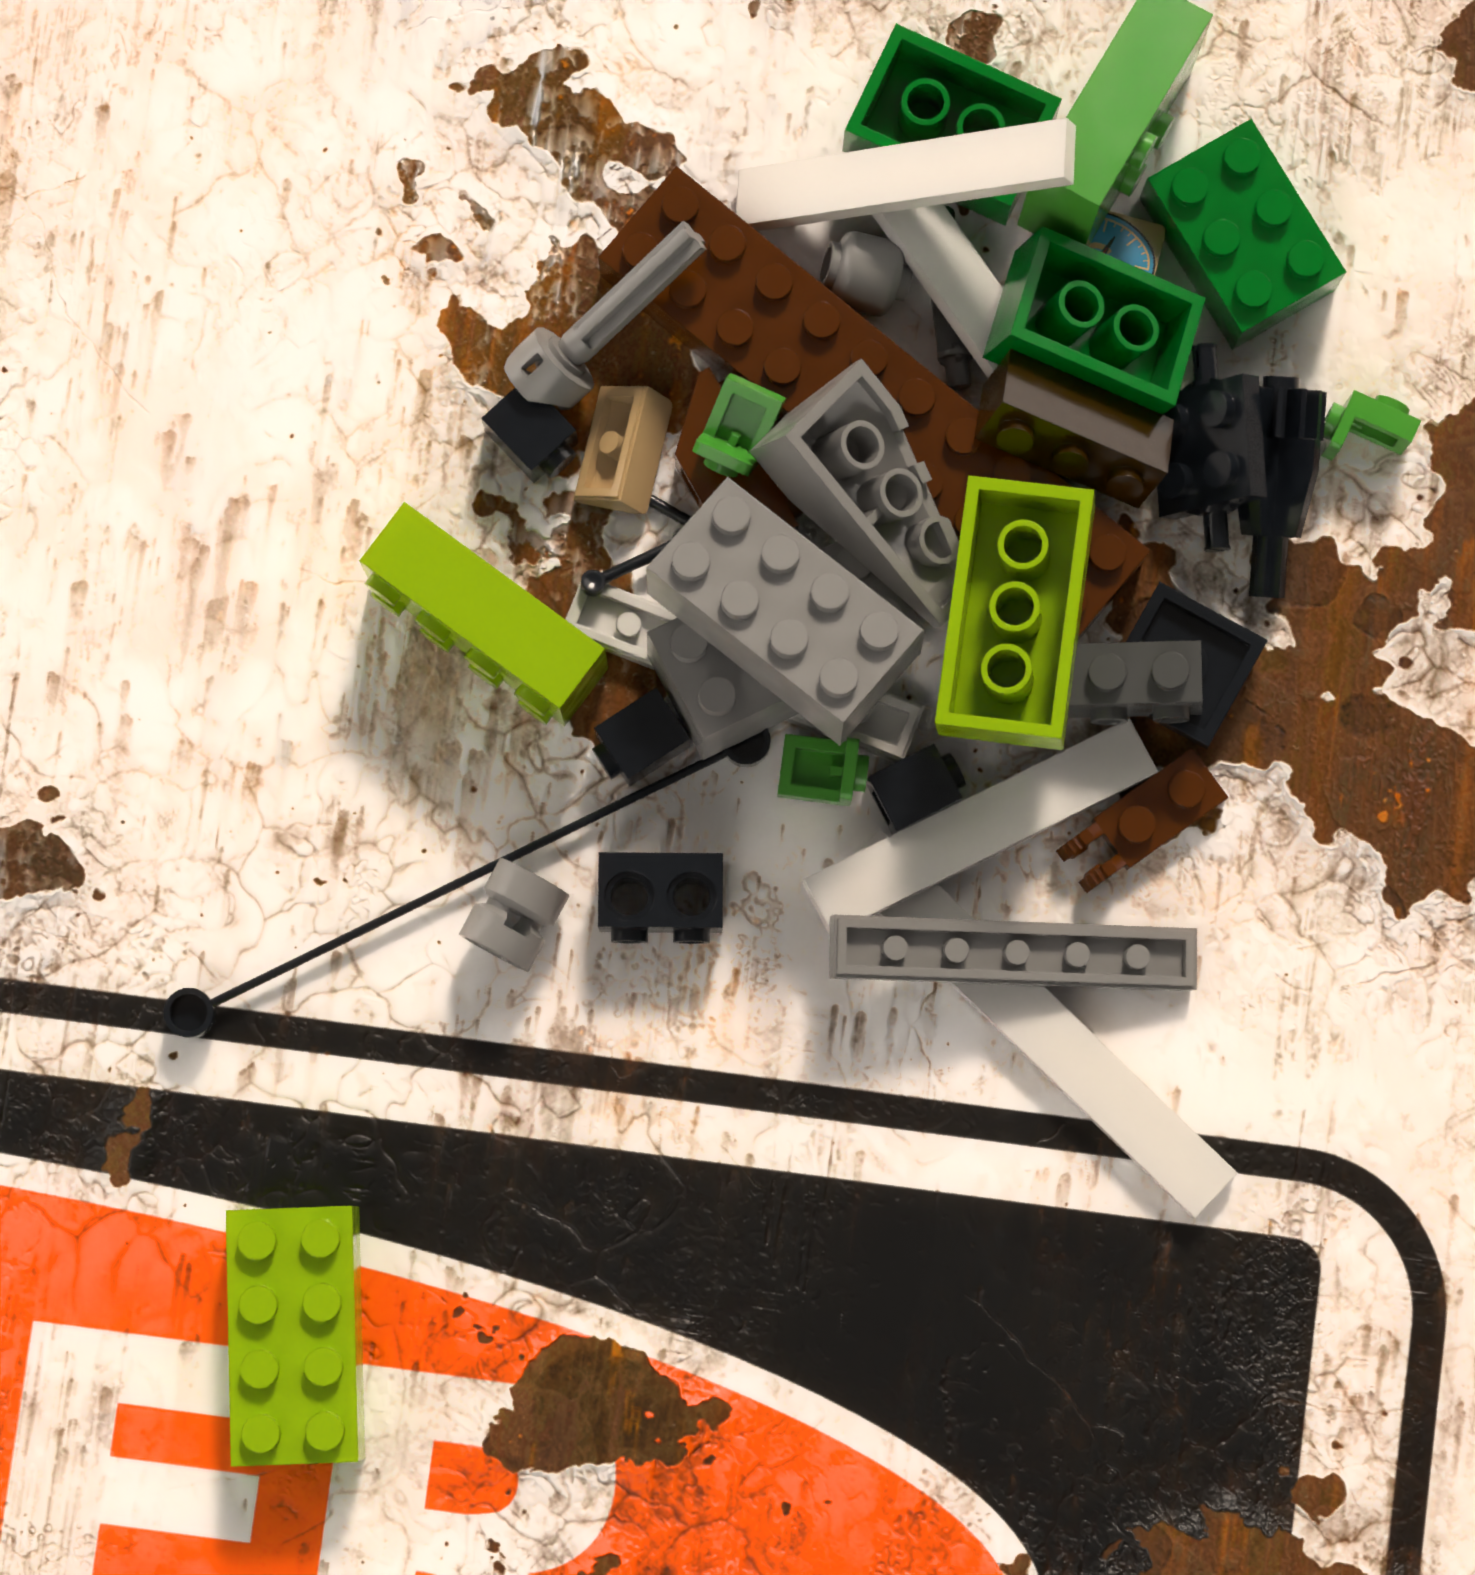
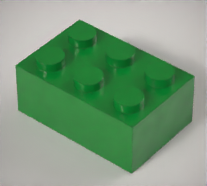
M896 23L844 130L842 152L1055 120L1062 99ZM1021 193L954 203L1006 226Z
M1252 119L1153 174L1145 182L1139 198L1153 222L1166 228L1164 240L1198 295L1206 298L1204 305L1232 350L1334 292L1347 273Z
M1042 226L1014 251L982 358L999 365L1008 351L1013 349L1163 415L1176 405L1206 298Z

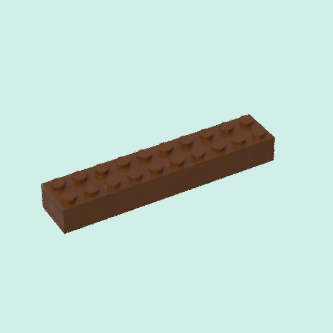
M678 166L671 171L598 256L600 276L614 287L682 221L688 223L694 232L699 233L706 242L704 244L706 250L642 311L723 377L726 378L732 373L786 397L787 399L777 421H780L787 413L854 362L862 359L900 405L909 425L903 431L917 463L925 462L932 478L926 484L940 516L950 520L958 540H960L968 475L1072 487L1054 472L974 439L979 413L975 407ZM1095 506L1078 641L1139 569L1150 552V549L1097 506Z

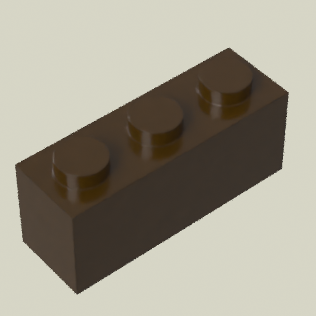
M1010 349L982 387L974 439L1135 508H1139L1168 474L1174 419Z

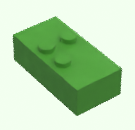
M1136 0L1066 116L1076 125L1074 184L1028 191L1017 223L1018 226L1033 234L1044 226L1082 244L1090 245L1120 192L1128 197L1132 195L1146 170L1147 164L1145 162L1153 148L1158 150L1165 140L1175 120V117L1168 114V111L1192 73L1212 20V13L1187 0Z

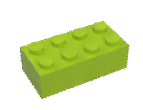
M968 475L935 717L938 735L1063 751L1095 513L1094 490Z
M406 502L401 505L359 560L368 578L364 584L372 591L370 596L398 617L406 609L416 617L414 621L421 627L419 632L447 653L455 645L466 653L464 658L470 663L468 668L496 689L504 681L516 690L514 695L519 699L517 704L545 725L553 717L563 726H566L608 670L604 647Z
M328 1206L226 1210L231 1467L359 1462L365 1459L359 1207Z

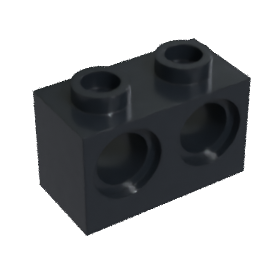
M599 852V932H611L612 943H648V933H673V943L678 944L710 943V933H722L723 853ZM626 883L638 884L648 894L646 906L642 911L634 915L622 914L612 904L614 892L618 887ZM691 883L704 887L710 896L708 907L702 913L692 916L681 913L674 904V896L677 890Z

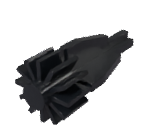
M1263 376L1262 386H1260L1267 497L1243 503L1238 507L1241 535L1253 536L1249 586L1250 597L1285 598L1289 538H1301L1319 472L1321 441H1324L1327 392L1299 388L1300 378Z

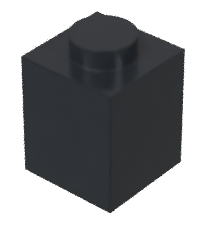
M516 388L511 390L481 418L484 431L533 483L539 480L545 473L549 478L557 476L573 461L577 454L572 449L578 444L576 429L553 405L529 402Z
M654 688L594 727L600 744L593 747L592 751L611 780L621 774L630 787L690 748L691 744L690 737L658 689Z
M934 743L868 776L866 786L892 835L960 802L963 797L958 789L966 785L964 776L952 754L949 752L941 756Z

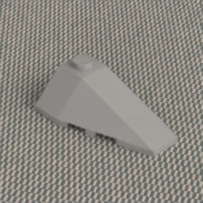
M860 359L787 413L749 452L794 505L936 629L943 626L949 619L959 540L950 520L940 516L926 484V482L932 480L924 461L917 463L903 431L909 425L900 405L866 363Z

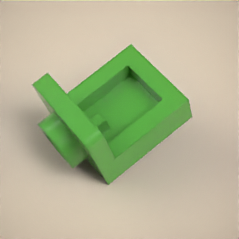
M730 373L725 378L705 429L697 438L692 451L705 457L704 465L716 473L728 477H737L739 473L749 476L759 464L749 451L776 425L787 398Z
M1354 390L1343 406L1333 402L1325 417L1324 438L1327 439V443L1321 456L1332 461L1342 448L1348 432L1401 455L1411 444L1422 420L1409 415V407L1394 398L1377 395L1374 399Z
M785 734L777 797L850 807L853 791L865 793L870 756L858 754L860 739L847 737V741H844L839 746L831 739Z

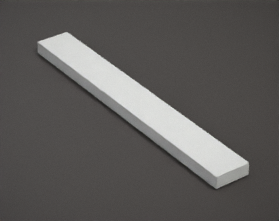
M879 828L857 852L889 836ZM938 884L878 913L879 916L975 920ZM950 983L1192 1218H1196L1238 1174L1044 986Z

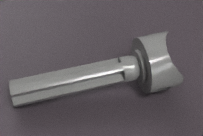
M682 221L589 311L573 324L561 338L543 327H537L513 350L504 366L508 378L518 392L529 402L557 405L560 410L572 409L594 386L592 375L585 363L596 355L600 349L706 250L704 246L706 242L702 236L694 232L688 223ZM535 363L536 369L532 373L526 370Z

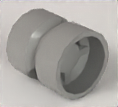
M500 858L484 886L488 900L486 903L474 904L458 935L501 960L529 972L545 943L540 934L542 927L554 926L570 895L533 872L511 861ZM508 911L520 916L519 921L512 928L504 925L507 920Z

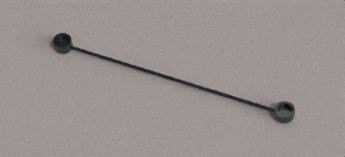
M766 728L762 732L705 760L701 759L500 858L513 862L724 758H727L732 764L739 767L748 768L756 766L768 755L771 743L769 730ZM500 858L212 999L209 995L196 988L179 989L171 994L165 1003L164 1020L168 1028L175 1034L189 1039L199 1038L207 1034L213 1027L216 1020V1006L491 873Z

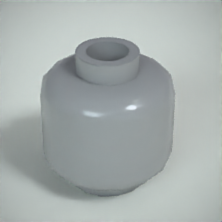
M849 231L844 234L839 242L831 241L824 255L819 282L856 312L881 317L890 310L895 300L905 301L911 286L913 272L908 265L904 264V256L900 248L889 239L858 231Z

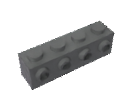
M1201 640L1077 644L1068 718H1090L1092 724L1117 725L1127 723L1128 717L1149 716V714H1153V722L1183 723L1190 721V715H1202Z

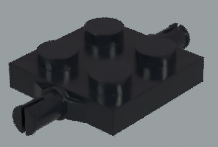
M1215 343L1192 345L1194 381L1179 391L1176 405L1163 414L1174 419L1168 474L1157 485L1160 518L1176 520L1192 515L1203 516L1205 552H1224L1225 550H1230L1227 514L1236 510L1243 503L1267 497L1259 376L1242 373L1218 379L1217 344Z

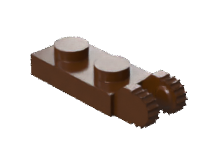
M1191 748L1091 820L1093 823L1091 826L1057 849L1056 852L1063 862L1068 859H1075L1085 852L1091 843L1101 836L1103 837L1115 856L1104 864H1098L1084 874L1083 879L1078 882L1084 891L1088 893L1125 867L1126 870H1129L1229 797L1194 749Z

